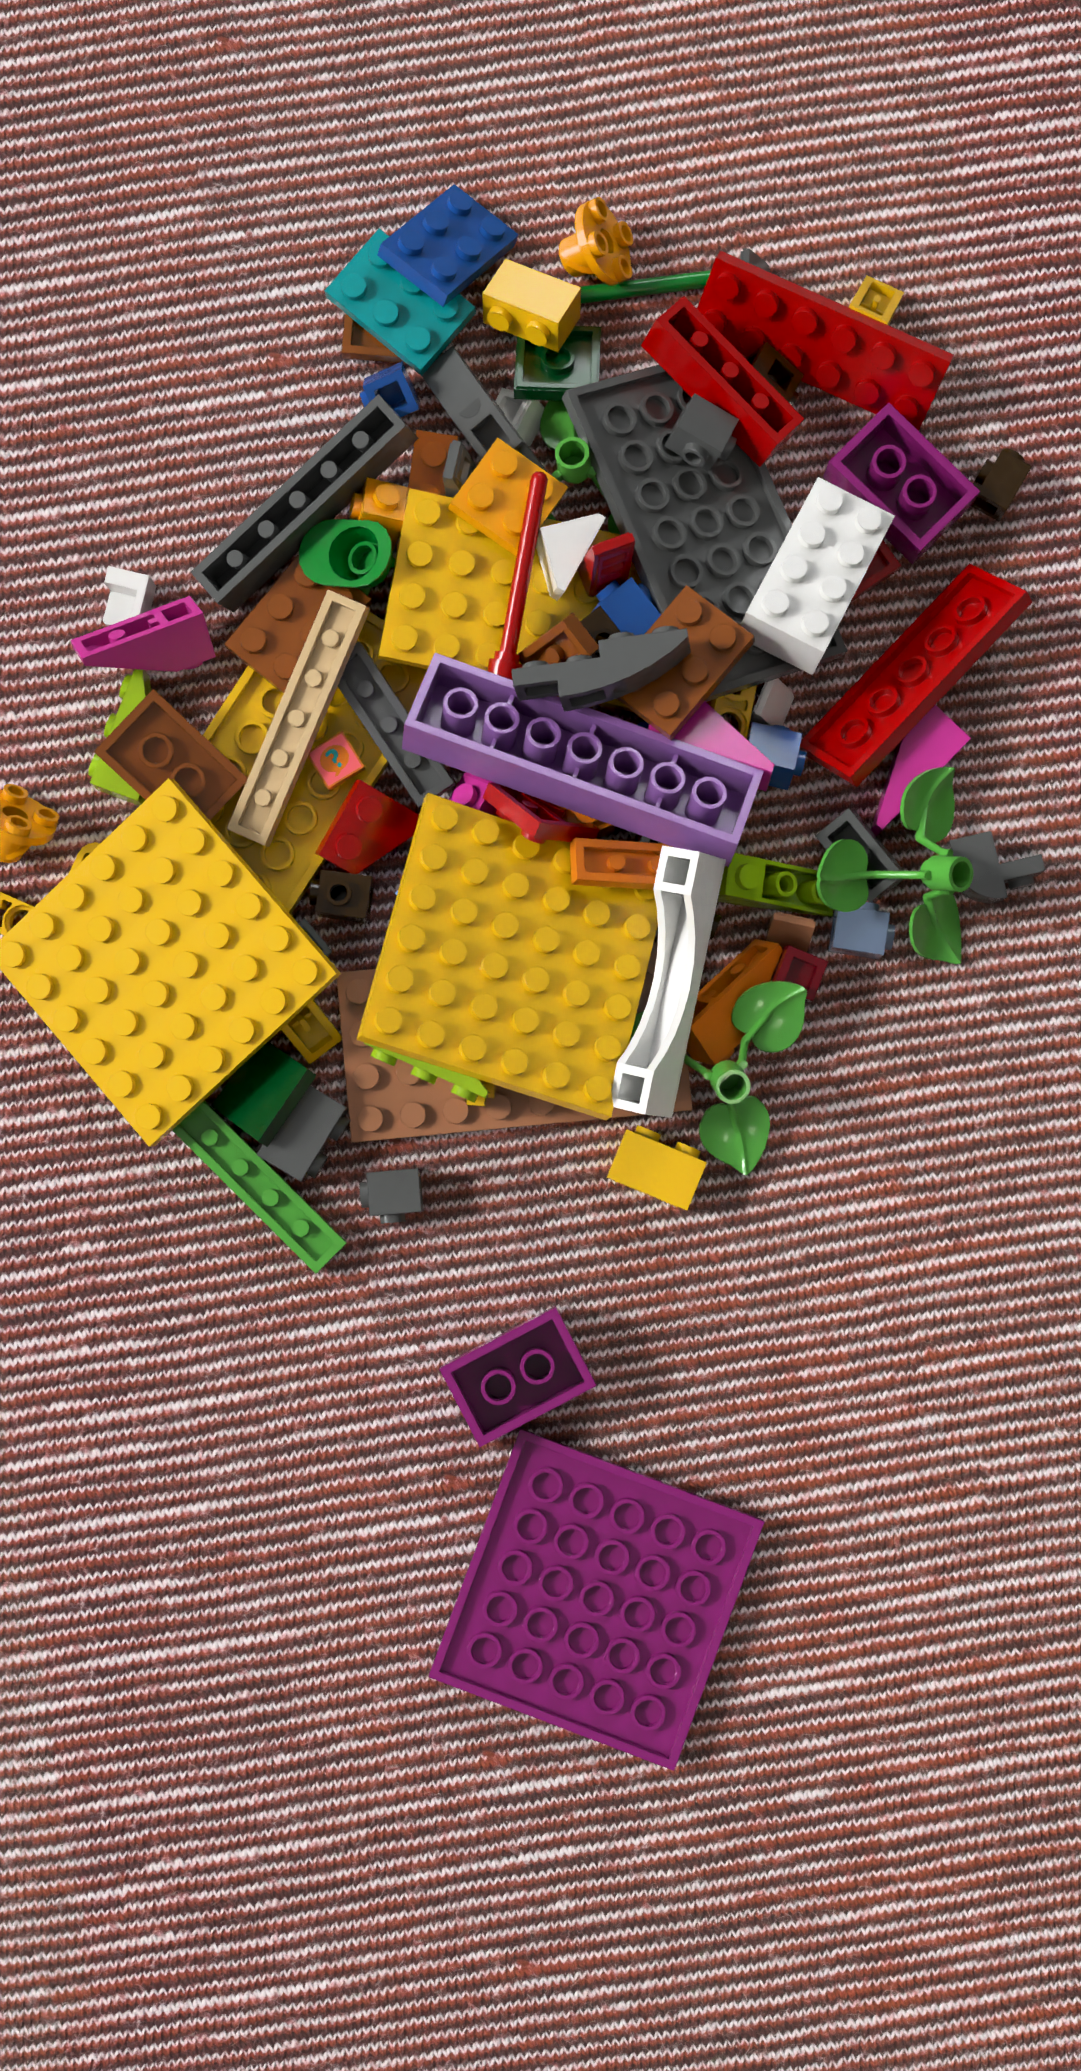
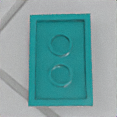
M379 228L324 290L325 296L422 376L474 317L476 307L460 294L442 307L378 257L377 254L381 243L389 237Z

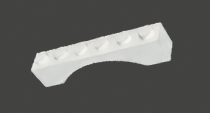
M662 845L653 888L658 919V947L654 978L639 1026L616 1065L611 1089L613 1106L616 1108L644 1115L672 1118L723 877L725 859L698 851Z

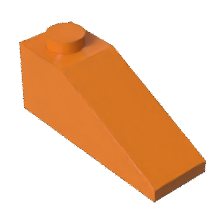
M754 939L698 992L686 1049L692 1059L715 1066L717 1063L727 1060L733 1055L734 1048L740 1044L742 1037L746 1034L738 1030L731 1020L733 1007L737 999L749 988L761 983L770 982L783 951L779 943Z

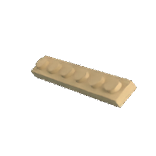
M327 590L227 826L228 830L264 846H270L370 611L369 607Z

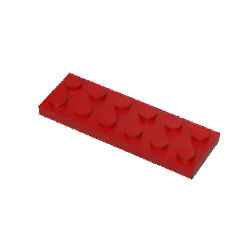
M721 250L715 258L697 307L703 316L742 355L748 357L764 343L768 342L804 374L801 381L874 414H877L890 403L918 431L954 356L952 353Z
M969 563L801 740L800 750L807 751L806 756L855 787H858L1031 605L1032 600L1027 591Z

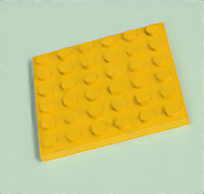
M170 778L0 939V970L149 1147L156 1146L341 975V972L180 785Z
M428 793L423 800L356 1040L599 1119L608 1120L612 1117L614 1108L611 1089L616 1065L630 1042L658 927L654 890L572 885L571 842L546 840L544 844L530 841L521 834L522 829L514 822Z

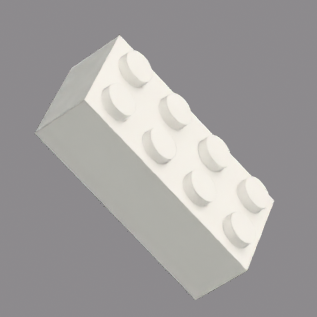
M818 477L741 623L743 628L754 635L755 642L753 645L813 675L895 515Z

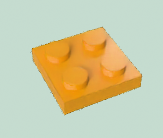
M497 437L452 499L448 509L511 554L517 556L532 474L541 471L548 478L539 529L565 495L568 487Z

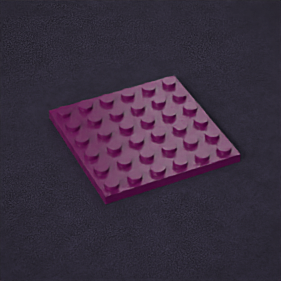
M520 1428L428 1677L674 1771L765 1521Z

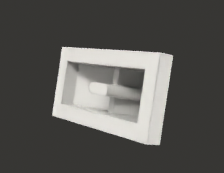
M597 513L539 529L536 549L549 595L556 601L560 599L567 589L606 519L603 515Z

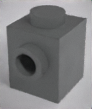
M694 393L680 414L664 446L682 456L688 464L700 467L708 472L718 458L725 462L737 442V438L731 434L739 419Z
M419 1168L366 1173L367 1182H360L359 1184L361 1207L369 1208L370 1216L380 1215V1224L406 1222V1213L424 1211L421 1171Z

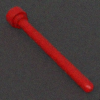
M541 471L533 473L530 479L500 650L495 651L494 659H489L487 668L488 672L513 680L512 669L522 668L523 666L519 664L520 655L517 654V648L548 483L547 475Z

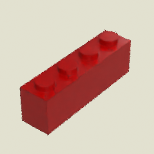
M685 296L680 298L656 319L641 344V347L691 398L695 393L739 419L731 435L737 438L736 444L759 467L787 443L804 421V418Z

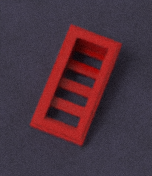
M627 532L592 545L586 553L577 571L589 597L596 596L614 580L620 586L628 580L635 546V539L632 533L629 534Z

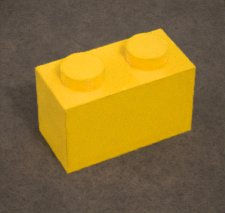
M505 259L482 293L483 323L492 326L498 331H505L528 340L534 345L559 352L580 319L581 287Z
M637 1125L635 1132L626 1129L606 1178L687 1211L707 1162L698 1159L701 1151L680 1142L676 1143L675 1148L659 1143L661 1134Z

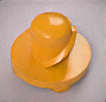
M596 197L580 205L575 214L576 233L564 238L559 244V257L564 269L573 277L595 274L598 279L610 286L630 279L633 271L629 246L633 244V235L628 224L624 221L618 222L601 197Z
M6 784L3 790H0V862L15 863L22 858L23 854L31 846L44 845L50 842L54 837L60 817L55 810L45 807L28 797L29 793L26 789L14 784Z

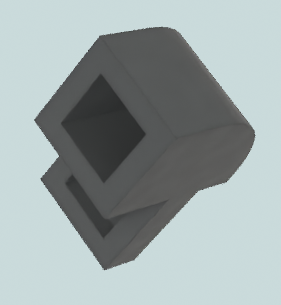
M991 831L949 840L943 846L944 849H952L953 856L966 857L970 860L974 872L973 880L970 887L961 893L981 903H1000L1008 897L1005 884L1008 883L1010 890L1035 884L1034 877L1045 871L1041 854L999 864Z

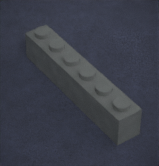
M378 394L199 563L191 573L217 604L235 612L299 551L303 537L313 526L324 520L334 519L351 503L354 492L361 493L367 477L376 479L419 438L396 411Z

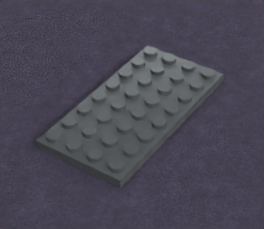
M660 365L566 390L562 397L563 403L578 437L584 440L589 447L591 466L596 473L595 477L621 535L629 532V534L632 533L634 536L635 546L632 562L641 583L650 591L652 604L662 614L687 585L741 625L746 611L792 527L765 463L759 467L735 444L725 462L718 458L707 472L700 467L688 464L682 456L666 448L664 445L691 397ZM838 628L819 664L841 658L848 651ZM752 645L705 702L801 671V669Z

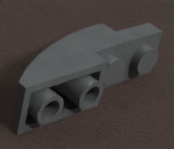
M451 346L439 356L422 377L480 458L484 457L498 437L548 472L457 350Z
M662 626L654 629L652 633L634 635L631 632L614 633L608 639L598 640L600 653L598 658H592L589 655H575L569 657L566 662L549 664L546 661L527 662L522 668L512 669L513 687L519 701L559 696L564 712L612 701L653 682L691 653L687 628L678 629L675 626Z

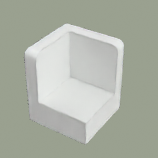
M108 566L104 583L109 588L110 594L103 617L105 625L110 626L150 611L156 591V585L151 577Z

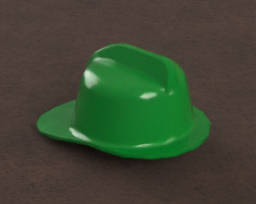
M324 520L308 531L303 537L299 548V564L304 574L314 583L324 586L364 589L374 587L384 581L395 565L392 540L387 529L380 523L370 520Z

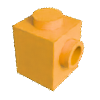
M367 477L361 494L353 493L349 508V518L380 523L387 529L390 535L393 551L404 521L408 487Z

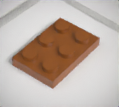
M298 554L224 645L230 652L284 694L327 590L367 607L372 604V600L358 588L324 586L314 583L304 574L299 564Z
M687 585L645 634L652 633L654 629L662 626H675L678 629L687 628L691 653L658 679L634 692L617 698L618 701L671 741L755 642L753 634Z
M154 689L94 751L145 800L168 778L174 779L209 820L222 809L248 779Z

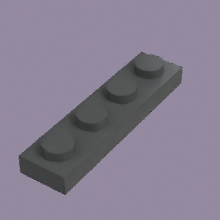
M357 642L340 679L338 688L417 806L421 808L423 800L428 793L440 796L455 786L456 783L442 763L402 749L404 724L409 713L363 644Z

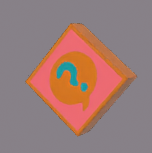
M343 731L311 749L308 755L328 791L333 790L366 770Z

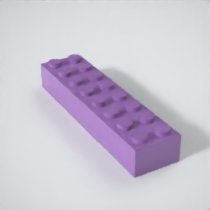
M438 653L433 655L405 721L403 731V750L674 848L698 851L725 859V866L729 867L738 846L764 773L763 770L673 738L671 741L663 734L588 707L564 712L560 698L557 696L519 701L513 687V680Z

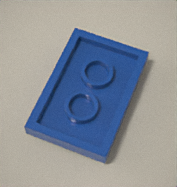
M454 184L384 240L380 245L377 256L444 307L515 246L519 234Z

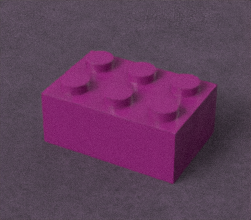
M890 403L883 407L828 462L823 475L827 482L895 515L884 537L912 565L973 505L980 493V490Z
M556 1305L450 1360L439 1368L479 1447L597 1386Z

